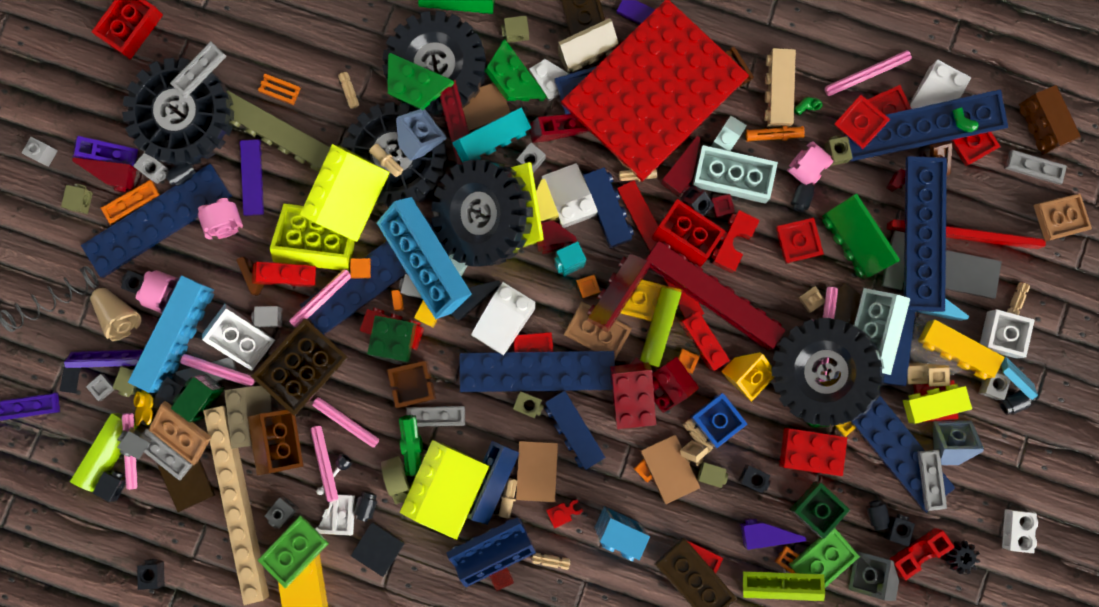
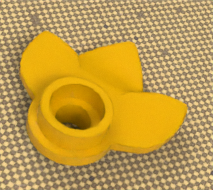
M144 390L136 392L134 396V406L137 407L135 410L136 426H139L142 420L145 421L146 425H149L153 417L151 409L154 404L153 397Z

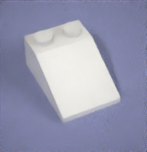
M936 60L927 70L910 102L911 109L959 99L971 77Z
M577 163L541 176L542 179L546 180L559 214V224L563 228L597 216V208Z
M503 282L490 300L471 336L504 356L534 312L535 301Z
M226 304L223 305L202 333L203 341L251 371L275 341V339L259 327L254 326V323Z

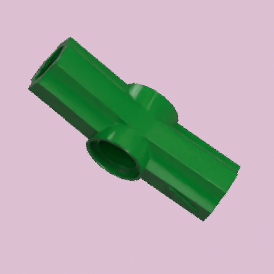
M405 415L399 418L401 432L400 449L402 455H404L406 476L417 475L422 464L421 453L423 452V443L418 432L416 415Z

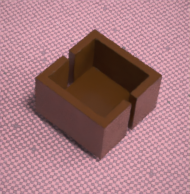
M428 361L387 370L391 387H398V390L392 391L395 408L436 399L433 382L428 381V379H432Z

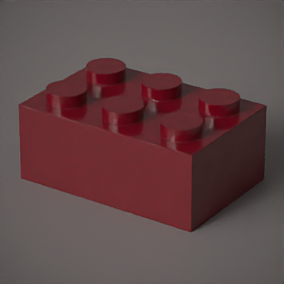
M649 362L610 366L617 429L656 425L653 378Z

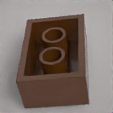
M1057 85L1035 93L1019 104L1020 112L1025 117L1028 129L1033 134L1036 146L1042 155L1063 147L1081 137Z
M281 410L247 417L257 475L304 467L296 418L288 410Z

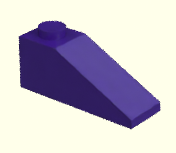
M77 136L72 158L130 164L134 167L138 149Z
M756 518L747 519L745 523L740 524L744 548L747 550L806 541V538L800 534L757 521Z

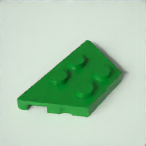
M503 40L485 70L489 78L506 101H529L530 99L544 101L547 97L508 42Z
M392 53L388 55V94L418 109L424 110L430 105L431 101L441 96L440 93L454 84L453 80Z

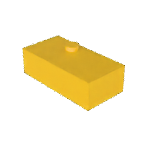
M320 554L287 588H284L278 582L282 607H328Z

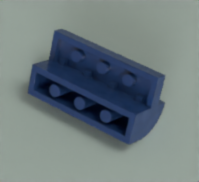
M518 517L506 521L505 524L497 528H491L486 533L473 537L468 542L457 545L446 552L448 559L456 569L459 580L465 587L536 553L532 541L521 519Z

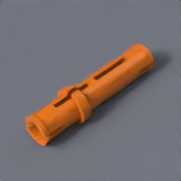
M782 126L781 128L746 130V142L776 139L787 141V139L804 138V126Z

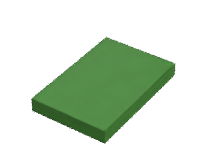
M300 515L258 561L284 588H287L329 542Z
M834 528L825 539L819 537L795 558L789 566L799 574H824L826 588L860 556L837 529Z

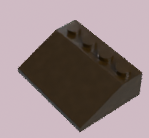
M304 319L251 377L295 416L349 357L309 320Z

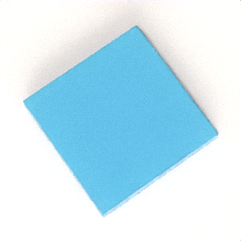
M1005 357L1001 364L1003 373L1025 395L1033 400L1038 396L1034 383Z

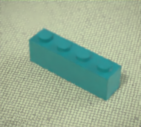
M521 107L452 143L462 163L468 160H480L479 155L485 153L487 156L496 151L495 147L500 145L502 148L512 143L510 139L524 137L527 135L525 131L531 129V126Z

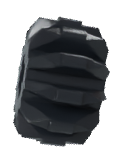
M963 540L961 543L954 541V548L945 554L949 556L945 562L950 564L949 568L952 571L956 570L958 574H963V572L971 574V569H977L974 565L975 562H981L976 558L980 553L974 550L975 545L968 544V541Z

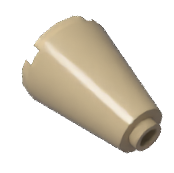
M98 288L92 292L90 300L103 334L107 339L110 338L111 341L121 340L131 334L130 330L134 327L137 329L140 326L141 316L111 291L106 288Z

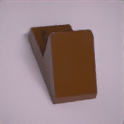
M949 140L930 144V150L923 153L924 157L947 158V175H950L952 142Z
M244 256L236 259L250 293L255 296L260 295L264 284L252 283L253 261Z

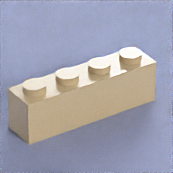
M773 48L766 57V66H769V73H766L765 84H768V91L765 93V103H768V107L764 113V121H767V127H791L794 123L796 49Z

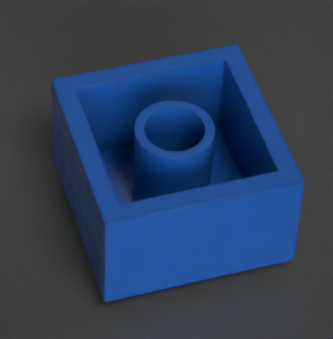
M724 393L716 395L690 416L713 448L721 446L747 425V422Z

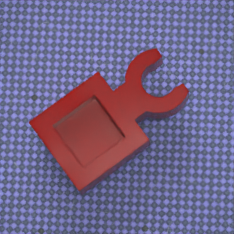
M578 499L572 500L567 507L562 502L546 510L554 529L572 521L571 514L579 515L583 512L582 509H573V505L579 502Z

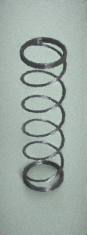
M84 266L82 269L80 268V272L86 282V291L84 293L75 290L64 277L63 279L69 287L70 300L62 301L53 293L50 286L47 285L54 300V308L52 310L42 307L37 302L35 296L31 294V298L36 303L38 309V316L36 318L26 316L15 302L14 305L21 314V325L16 327L13 317L3 309L0 310V323L6 330L13 332L22 327L23 316L36 320L40 314L39 307L51 312L56 307L55 298L61 302L69 303L72 299L71 289L76 293L85 295L88 291V284L95 289L99 287L98 279L89 267ZM85 269H86V270L90 273V275L92 276V278H93V280H94V282H95V285L91 282V280H90L89 277L87 276ZM1 312H3L9 318L12 325H10L7 321L4 320Z

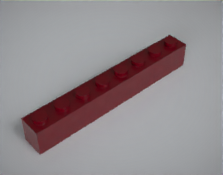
M658 241L645 258V260L651 262L650 269L767 351L774 349L786 330L781 327L782 324L779 321L768 318L763 310L751 306L749 300L734 294L732 288L724 287L718 283L719 280L716 277L708 276L704 273L699 265L691 264L687 261L686 256L671 250L672 247L669 244Z

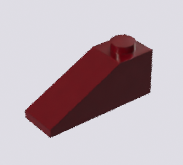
M572 114L537 117L530 123L531 129H529L532 143L547 142L590 132Z
M699 136L693 140L661 182L664 187L677 197L681 193L684 194L691 187L689 183L693 178L700 143Z
M73 158L72 160L105 184L113 187L114 191L125 193L126 190L134 189L137 169L130 164Z

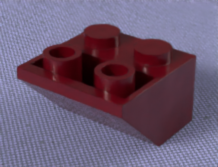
M555 221L541 222L544 240L537 242L538 252L550 254L555 249H563L576 243V236Z
M675 357L652 373L654 402L662 413L687 399L699 389L678 357Z

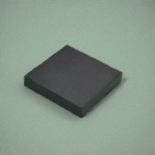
M372 522L351 554V557L384 577L405 542Z

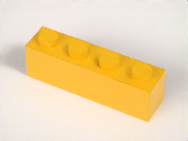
M935 319L927 322L918 339V342L923 344V348L932 352L935 350L940 353L939 356L941 358L957 362L958 367L964 370L970 369L975 372V376L984 380L986 378H995L1005 358Z

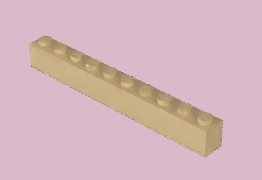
M226 406L203 410L207 431L211 436L210 445L243 604L260 602L269 597L264 568L258 561L261 554L239 449H231Z

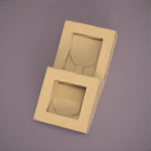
M909 363L907 383H928L929 387L950 386L949 366Z

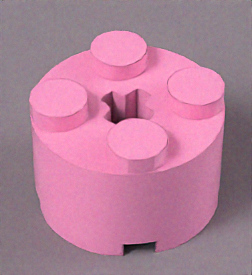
M812 141L806 145L809 149L801 150L789 166L791 168L787 169L790 174L805 185L815 184L821 177V171L824 168L827 169L833 163L831 156Z
M221 198L214 204L202 205L198 208V218L204 236L207 239H212V236L223 239L239 232V227L243 228L236 204L229 202L227 198Z
M157 270L153 272L148 271L144 275L141 289L136 293V299L140 301L143 307L163 313L179 278Z

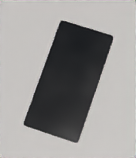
M64 365L60 385L61 392L76 393L80 368H65Z

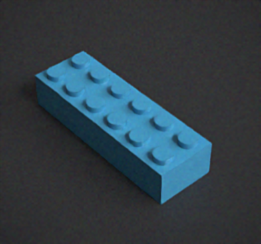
M413 198L394 201L378 220L377 225L435 320L452 314L472 293Z
M184 276L180 277L128 381L129 384L148 393H157L166 377L172 376L178 370V362L181 356L187 352L189 340L196 334V326L205 315L204 310L214 297V289Z
M604 506L594 527L603 548L614 552L616 549L620 551L622 557L633 561L634 558L640 561L650 535L639 522Z

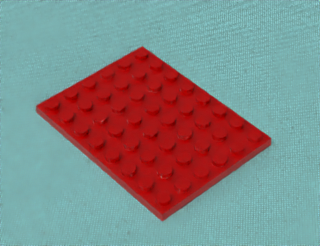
M665 0L561 101V104L643 182L749 77V74L670 0Z

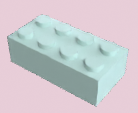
M702 145L692 185L708 191L726 195L730 194L731 196L766 203L771 196L778 162Z
M864 288L855 326L865 331L871 337L872 342L876 343L880 350L879 356L884 362L885 369H882V373L891 375L910 298Z

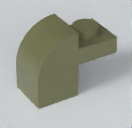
M400 456L382 461V474L389 496H392L395 505L405 502L411 487Z

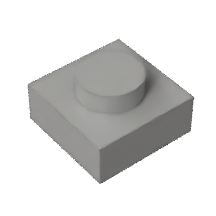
M100 374L86 386L98 401H102L115 390L113 389V384L104 374Z

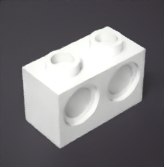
M1005 509L1003 549L1034 553V548L1037 546V539L1035 537L1036 528L1038 527L1037 513ZM1021 517L1024 518V524L1022 526L1019 523ZM1022 536L1023 543L1019 546L1018 540Z

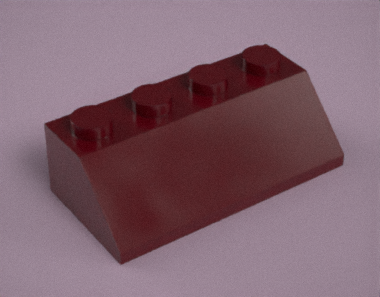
M629 254L628 258L623 257L618 265L620 270L617 274L613 273L608 280V283H610L607 290L603 288L598 296L599 302L596 306L592 305L587 313L589 315L588 321L608 333L649 270L651 262Z

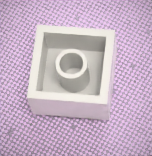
M1000 310L988 311L980 344L1001 355L1024 358L1027 356L1035 320Z

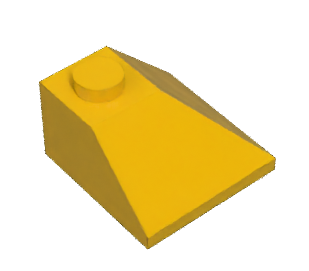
M761 352L734 357L721 371L728 381L751 402L774 378L772 376V366Z

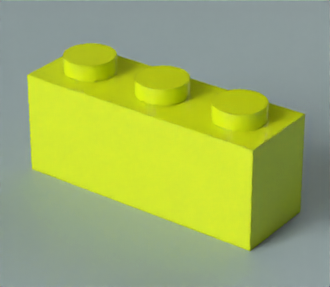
M958 384L946 386V390L939 391V388L927 391L928 394L922 396L920 393L908 395L909 399L902 400L908 422L915 424L972 409L966 386L958 387Z

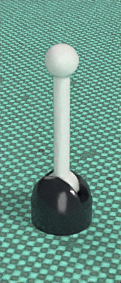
M343 453L336 459L337 468L333 472V477L340 470H347L353 464V461ZM323 485L316 490L318 495L324 493Z

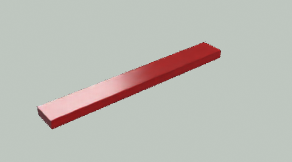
M632 180L617 188V191L650 252L659 241L653 237L659 226L635 181ZM664 278L667 286L677 288ZM681 290L682 293L678 307L684 318L695 311H699L701 315H704L699 302Z
M893 219L887 223L886 230L905 232V221ZM946 226V238L1030 249H1040L1046 246L1045 240L1040 238Z

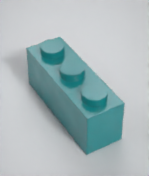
M578 242L556 251V257L554 258V265L558 273L562 272L563 276L584 268L586 263V257Z

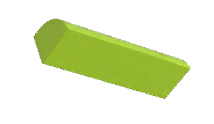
M661 287L640 360L642 362H649V364L657 367L660 366L682 292Z
M111 413L72 477L71 483L93 492L103 472L112 470L121 455L120 449L117 448L120 443L117 439L123 432L122 414Z
M743 571V598L824 601V574Z

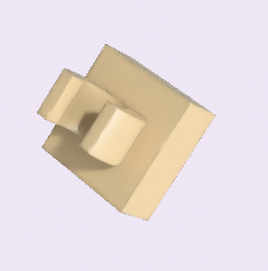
M816 286L798 297L809 313L825 303V299Z
M691 440L680 450L681 456L686 458L689 463L694 461L696 466H699L703 462V457L708 453V446Z

